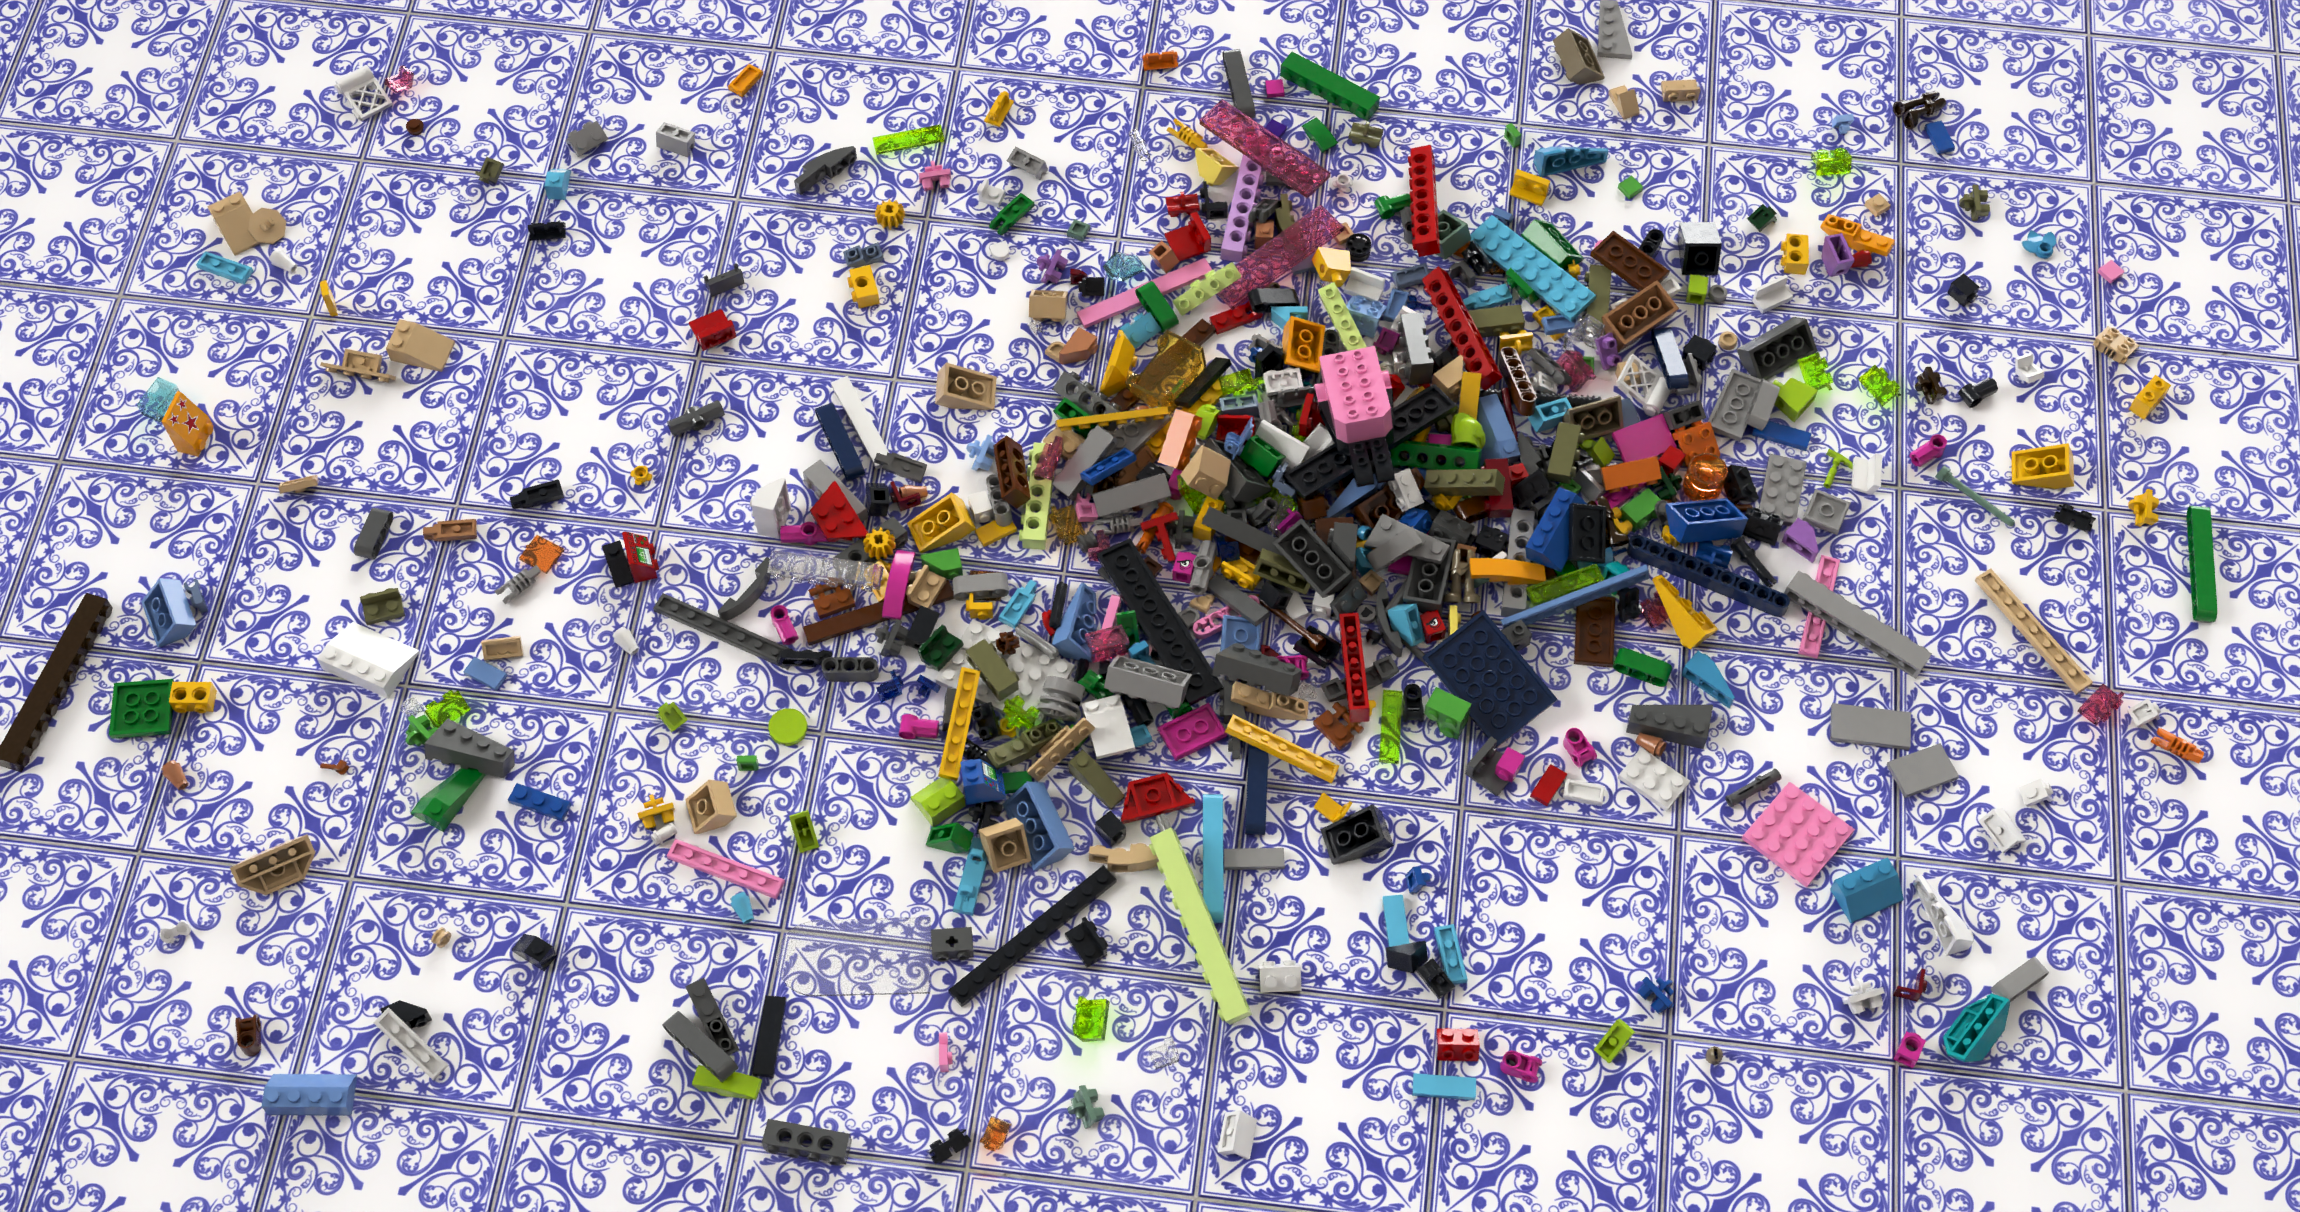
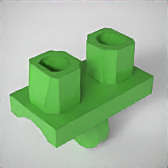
M425 714L418 718L411 715L408 717L410 725L405 732L408 735L405 741L408 745H424L438 728L434 727L427 731L426 728L430 726V721Z

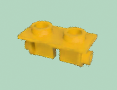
M1003 91L998 95L984 122L998 127L1001 126L1014 103L1013 100L1009 99L1008 92Z

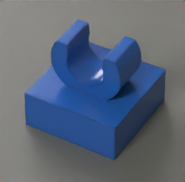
M1420 866L1412 867L1405 875L1410 894L1418 893L1423 886L1427 885L1426 882L1431 881L1429 873H1422Z

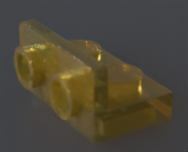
M1055 505L1051 506L1049 518L1052 525H1056V534L1059 540H1063L1064 545L1077 542V536L1080 534L1086 535L1081 523L1078 522L1073 505L1056 509Z

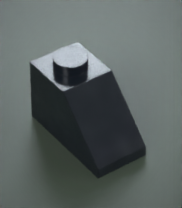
M1449 342L1431 356L1434 361L1432 375L1458 357V350L1452 342Z
M621 541L603 545L602 549L615 588L634 583Z
M523 934L512 948V952L543 971L548 968L557 956L552 945L534 935Z

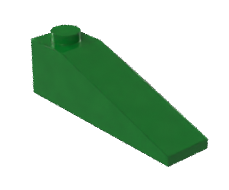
M460 768L425 794L410 812L411 815L444 832L486 774L480 773L478 769L469 768L468 770Z

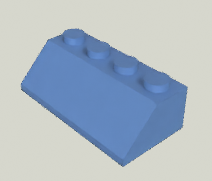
M1027 781L1002 804L1009 819L1017 818L1024 824L1032 860L1030 864L1033 870L1036 871L1061 861L1075 849L1043 782Z
M273 1074L264 1087L261 1107L267 1115L352 1116L357 1074Z

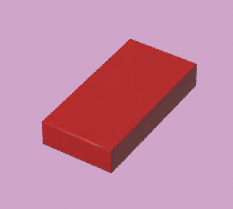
M1550 764L1530 797L1548 806L1566 779L1567 773Z

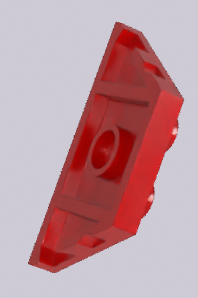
M833 481L811 508L812 517L828 542H838L839 540L853 541L852 538L863 537L865 539L868 531L837 482Z
M1167 772L1134 780L1128 783L1121 822L1126 824L1195 806V800L1190 798Z

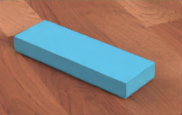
M207 251L203 253L196 264L198 269L245 285L253 273L252 267Z
M1403 895L1383 896L1382 902L1388 946L1408 944L1409 936Z
M1454 924L1434 927L1435 938L1445 974L1454 985L1467 983L1468 979Z
M1414 1073L1412 1096L1475 1100L1476 1078Z

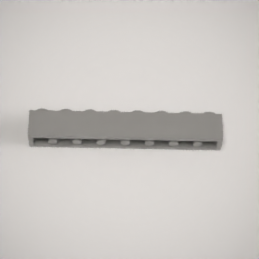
M1798 571L1786 587L1784 594L1792 602L1811 612L1821 620H1825L1827 624L1915 679L1932 655L1925 647L1917 645L1909 637L1901 635L1893 627L1885 625L1875 616L1869 615L1861 610L1858 605L1845 600L1842 595L1829 590L1827 586L1813 580L1806 573Z

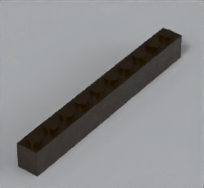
M86 593L0 745V766L22 773L24 767L28 765L30 756L38 747L41 736L47 731L51 718L57 713L61 700L66 697L70 684L76 678V673L84 664L86 655L93 648L96 637L102 632L106 619L112 613L113 607L106 598Z

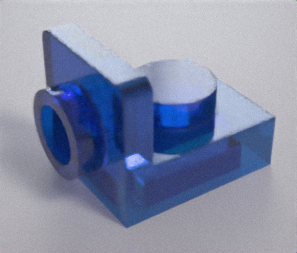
M1224 536L1216 537L1217 553L1221 562L1240 559L1237 541L1226 542Z
M894 670L890 671L891 682H884L879 687H876L881 703L902 695L901 687L904 684L901 676H896Z

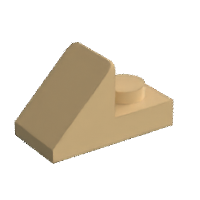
M1623 85L1609 90L1608 95L1623 120L1639 115L1640 111L1634 89L1628 91L1626 86Z

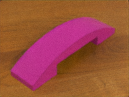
M896 550L885 592L882 611L883 618L899 620L902 618L905 605L904 599L910 572L914 564L915 552Z

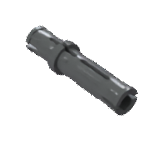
M1774 768L1763 776H1757L1753 782L1725 797L1727 804L1730 807H1734V805L1761 790L1765 791L1769 785L1782 779L1781 774Z

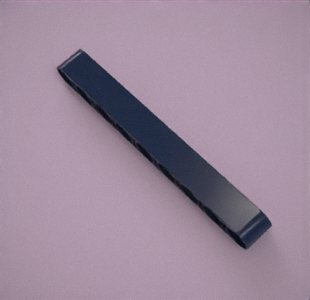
M1633 535L1629 539L1627 554L1633 559L1775 617L1784 616L1788 609L1790 599L1782 592L1642 535Z

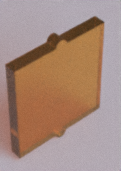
M536 535L531 543L526 545V549L519 557V560L532 567L537 565L542 572L547 574L552 566L557 564V560L564 552V548Z

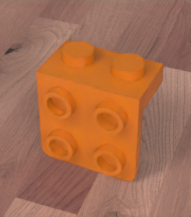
M1699 420L1691 423L1690 427L1685 428V426L1674 429L1675 432L1671 433L1674 441L1678 440L1680 449L1686 454L1684 462L1688 468L1720 457L1711 422Z

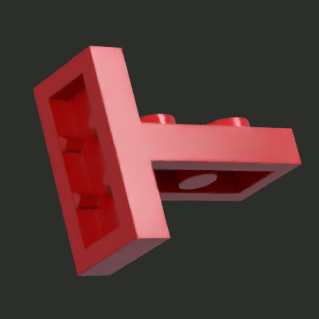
M1176 511L1140 523L1143 532L1158 528L1155 534L1158 542L1162 541L1164 548L1161 549L1164 560L1168 559L1169 563L1175 562L1176 556L1166 524L1180 520Z

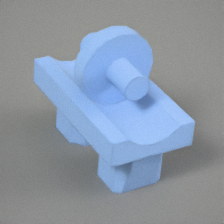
M987 435L981 446H979L980 441L978 440L967 445L966 449L970 453L969 457L974 458L977 455L971 469L975 471L978 468L987 471L990 469L993 460L986 457L985 454L995 456L993 445L996 443L991 441L992 436Z

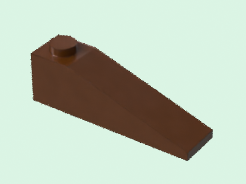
M1417 467L1411 469V473L1420 491L1424 486L1425 480ZM1386 485L1350 509L1361 526H1369L1374 529L1382 514L1398 520L1404 513L1397 506L1396 496L1389 485Z

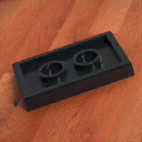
M1579 503L1569 504L1568 561L1605 563L1606 506Z

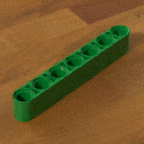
M2189 505L2186 519L2193 620L2215 622L2217 618V595L2210 507Z

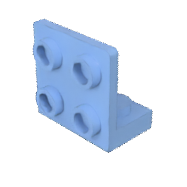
M1360 295L1352 296L1346 306L1360 334L1374 338L1379 320L1387 306L1379 301L1367 300Z

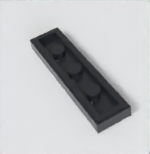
M1216 357L1174 400L1175 405L1190 408L1231 366L1230 359Z
M765 996L753 1076L774 1078L787 1001L786 997Z

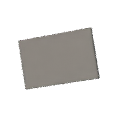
M1941 743L1891 760L1886 764L1904 798L1959 778Z

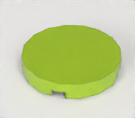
M791 708L777 711L772 715L768 724L771 738L777 744H784L785 746L798 744L804 739L808 729L805 716L800 711Z

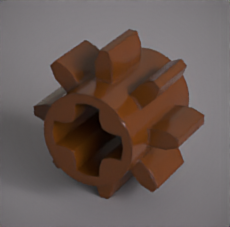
M1013 631L999 633L1001 638L996 639L997 650L1002 652V655L1015 654V649L1020 647L1019 637L1013 635Z

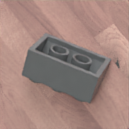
M1335 522L1334 527L1330 528L1327 546L1352 572L1355 563L1358 524Z

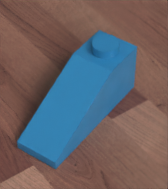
M1697 651L1684 666L1682 676L1727 708H1730L1735 698L1715 662L1707 654Z

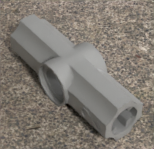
M1204 540L1200 544L1198 556L1193 561L1194 571L1189 590L1196 595L1206 593L1209 579L1214 574L1212 567L1218 547L1211 540Z

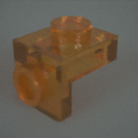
M991 1116L985 1134L980 1139V1143H983L984 1148L991 1151L1003 1148L1012 1124Z

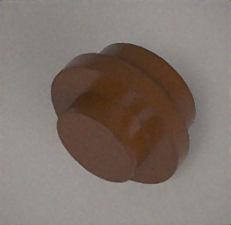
M411 119L406 124V129L411 135L421 134L424 128V124L420 119Z

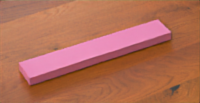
M1821 555L1815 581L1824 584L1829 590L1833 591L1840 560ZM1809 611L1798 654L1817 659L1826 621L1821 620Z
M677 839L674 840L667 854V859L774 899L778 898L785 883V880Z

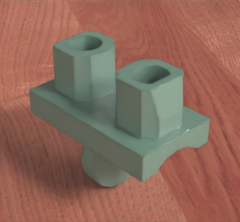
M1086 1085L1079 1086V1090L1073 1094L1074 1098L1071 1099L1072 1105L1067 1110L1069 1114H1075L1077 1119H1082L1084 1128L1087 1129L1091 1128L1095 1122L1102 1120L1105 1114L1102 1107L1093 1108L1092 1103L1098 1100L1097 1090L1087 1089Z

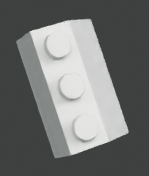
M1261 421L1255 435L1261 437L1286 456L1281 464L1283 466L1285 461L1289 463L1284 473L1309 459L1310 446L1269 422Z
M780 478L757 489L755 496L751 498L750 507L753 510L754 525L760 535L780 539V528L785 526L791 511L785 478Z

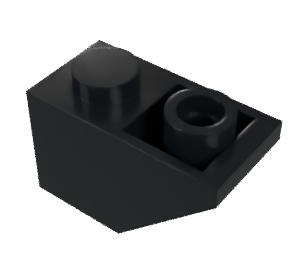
M866 483L868 516H887L890 504L889 488L885 483Z
M401 1000L380 1009L383 1013L389 1007L411 1029L425 1026L432 1020L427 1009Z

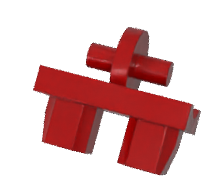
M1183 191L1180 192V196L1165 197L1167 212L1171 217H1178L1179 213L1190 215V213L1200 211L1197 194L1185 195Z

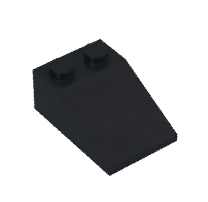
M1373 804L1320 829L1333 865L1375 855L1394 846L1383 813Z

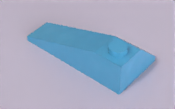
M1551 146L1535 150L1533 162L1539 176L1544 177L1606 162L1609 151L1608 148Z

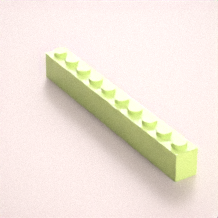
M1171 827L1149 837L1152 843L1149 847L1153 855H1157L1159 862H1157L1158 869L1161 874H1165L1167 879L1164 881L1165 886L1169 892L1172 891L1173 905L1176 910H1180L1182 915L1179 917L1183 928L1187 927L1189 935H1187V939L1191 947L1195 946L1197 951L1194 954L1198 964H1202L1205 972H1202L1204 980L1207 984L1210 983L1212 991H1210L1211 997L1214 1002L1219 1004L1218 1014L1221 1020L1231 1025L1251 1016V1010L1176 831Z

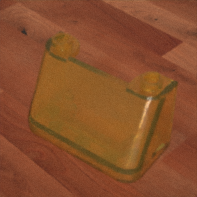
M1166 330L1157 340V354L1140 375L1137 373L1130 374L1126 378L1125 384L1131 393L1150 408L1168 406V415L1170 416L1178 407L1175 405L1174 400L1206 368V360L1203 347Z

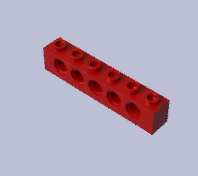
M1359 613L1339 614V629L1350 723L1369 722L1370 708Z

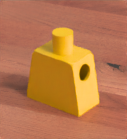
M1323 247L1317 248L1312 262L1320 279L1332 283L1335 282L1337 287H1341L1351 272L1350 252Z

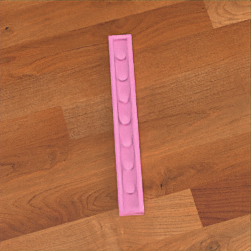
M1203 258L1151 281L1155 283L1162 295H1166L1191 284L1197 279L1206 278L1204 275L1211 271L1212 268L1207 260ZM1146 283L1077 311V317L1086 329L1142 304L1137 298L1135 290Z

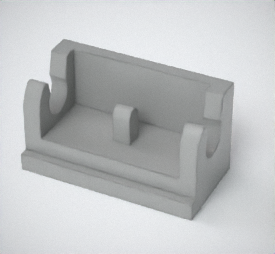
M663 122L656 131V147L687 158L690 155V148L694 149L695 132Z
M1016 146L1006 160L1010 166H1016L1034 175L1038 180H1041L1042 172L1046 174L1048 171L1044 160Z

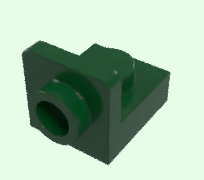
M1762 204L1747 220L1761 232L1772 221L1774 223L1777 221L1775 217L1777 213L1770 206L1767 208Z

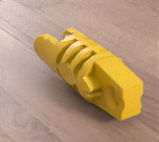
M1176 118L1173 122L1181 129L1177 132L1173 128L1168 127L1166 130L1192 149L1196 147L1208 148L1207 144L1202 141L1203 137Z

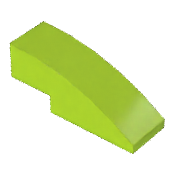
M698 1065L692 1081V1085L699 1091L714 1092L724 1097L752 1100L757 1099L762 1083L760 1078L739 1072H734L722 1083L702 1065Z

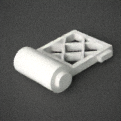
M367 65L335 81L336 85L334 87L339 95L345 96L353 107L352 113L357 120L361 119L364 121L393 105ZM374 84L376 86L375 93L368 92L367 88ZM361 94L360 101L353 100L350 96ZM365 95L374 97L372 103L363 102ZM377 98H383L386 100V102L381 105L375 104ZM362 106L370 107V110L364 114L360 111Z
M1634 354L1630 355L1616 382L1619 385L1618 388L1625 394L1629 393L1641 403L1645 414L1651 417L1659 415L1672 391L1668 389L1664 377H1660ZM1633 362L1637 365L1639 372H1633ZM1645 374L1653 378L1651 383L1646 382ZM1634 375H1640L1642 384H1636ZM1625 376L1630 377V386L1623 381ZM1639 387H1643V397L1638 392Z

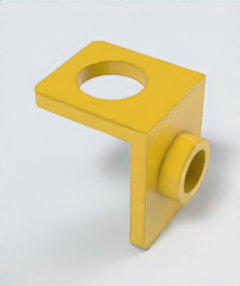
M1322 793L1314 805V809L1332 823H1335L1345 816L1352 802L1349 801L1341 806L1327 794Z

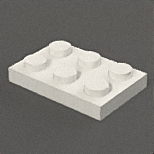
M1642 747L1618 776V779L1666 812L1690 783L1689 779Z

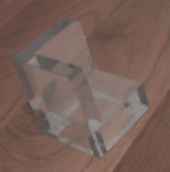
M1172 1036L1164 1039V1045L1149 1050L1156 1070L1179 1062V1053Z

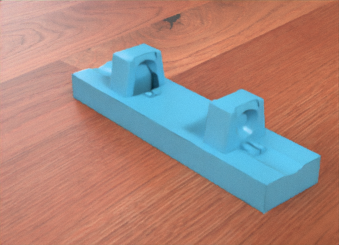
M973 837L953 906V912L970 916L974 914L988 863L980 838ZM972 858L981 859V861L972 860Z

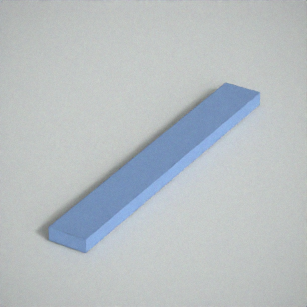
M1645 564L1501 619L1502 627L1504 629L1519 620H1522L1525 625H1529L1648 580L1649 570L1647 565Z

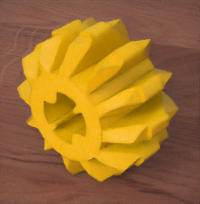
M890 199L888 202L882 200L881 205H877L875 210L876 221L878 225H882L883 229L887 226L890 230L892 226L898 228L899 224H903L905 218L902 204H898L897 200L891 202Z
M881 527L879 531L872 529V533H867L866 538L863 540L864 551L869 553L870 558L876 556L877 560L880 557L886 559L887 554L892 555L893 549L896 548L895 537L893 534H890L889 530L883 532Z

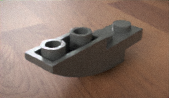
M850 146L835 149L803 165V174L794 180L796 192L800 195L803 194L805 191L810 190L818 181L823 180L826 175L831 179L839 175L843 169L853 164L857 159L856 148Z
M1520 432L1518 434L1520 463L1524 464L1529 475L1539 468L1546 475L1542 468L1543 456L1532 447L1531 439L1528 436L1525 437ZM1551 482L1553 487L1549 489L1550 492L1557 489L1553 482Z
M1224 680L1223 689L1219 692L1220 699H1223V705H1220V717H1224V724L1229 723L1233 714L1247 721L1243 705L1231 701L1232 685L1228 680ZM1232 736V740H1228V752H1232V759H1240V741L1242 740Z
M705 978L685 986L709 1038L727 1055L739 1051Z

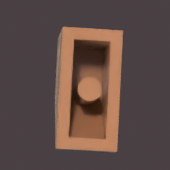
M1256 218L1255 250L1273 249L1274 219H1267L1265 223H1259V219Z
M1078 327L1059 352L1060 364L1088 360L1098 350L1097 336Z

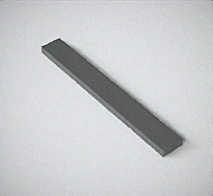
M662 593L653 607V610L659 614L777 665V657L780 650L790 649ZM780 666V667H782V668L788 670L790 666Z

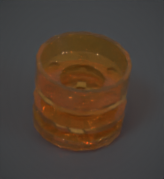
M1701 453L1694 456L1688 464L1683 480L1685 495L1693 501L1718 499L1728 474L1725 462L1720 457L1710 453Z

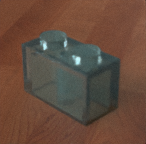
M157 377L137 403V407L142 415L161 423L179 389L176 384Z

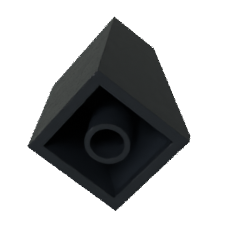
M1679 222L1677 239L1681 274L1718 275L1722 242L1715 222Z

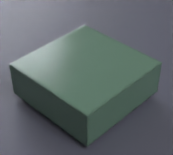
M1074 219L1067 231V236L1083 242L1090 230V225Z

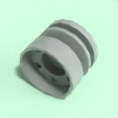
M1047 676L1043 691L1050 696H1040L1042 703L1038 704L1037 710L1053 719L1076 721L1077 714L1075 712H1079L1080 708L1073 702L1082 701L1085 687L1069 679Z

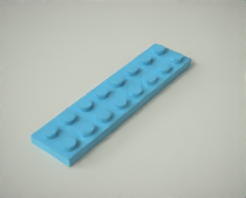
M1493 215L1470 235V242L1472 240L1476 241L1489 259L1504 271L1512 268L1534 290L1535 295L1570 322L1596 299V294Z

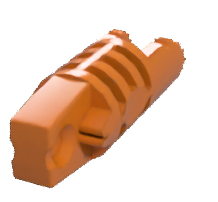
M2158 728L2156 731L2160 737L2155 736L2151 740V743L2167 751L2169 750L2185 760L2200 763L2204 756V752L2196 748L2197 746L2190 742L2188 743L2180 737H2176V735L2162 728Z

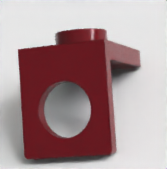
M894 481L890 482L892 492L890 497L893 504L897 503L900 512L921 505L919 493L901 498ZM916 499L913 503L907 504L908 501Z
M1921 968L1918 973L1915 989L1897 986L1893 996L1918 1002L1922 992L1925 993L1927 981L1924 980L1926 969Z

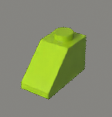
M1203 404L1198 409L1196 415L1203 419L1197 438L1205 440L1215 431L1218 422L1217 416L1220 415L1221 410L1216 409L1211 404Z

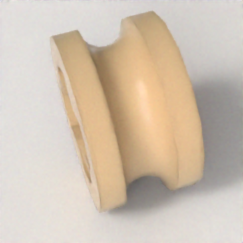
M441 927L435 931L431 942L433 944L437 943V946L442 948L451 939V933L449 931L446 932V929Z

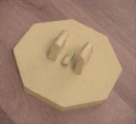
M260 208L250 215L248 232L257 242L274 244L285 236L286 220L278 210Z

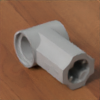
M1274 400L1259 402L1258 408L1261 421L1265 420L1283 431L1282 423L1277 420Z

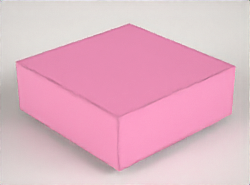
M2110 260L2100 267L2097 273L2111 284L2123 275L2124 270L2114 261Z

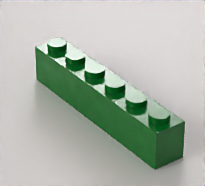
M1293 51L1281 64L1280 76L1285 80L1305 88L1314 95L1326 99L1328 102L1355 114L1359 118L1369 121L1379 108L1380 96Z

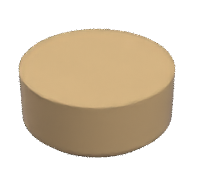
M1726 331L1720 335L1718 344L1722 349L1732 350L1736 347L1738 339L1734 333Z

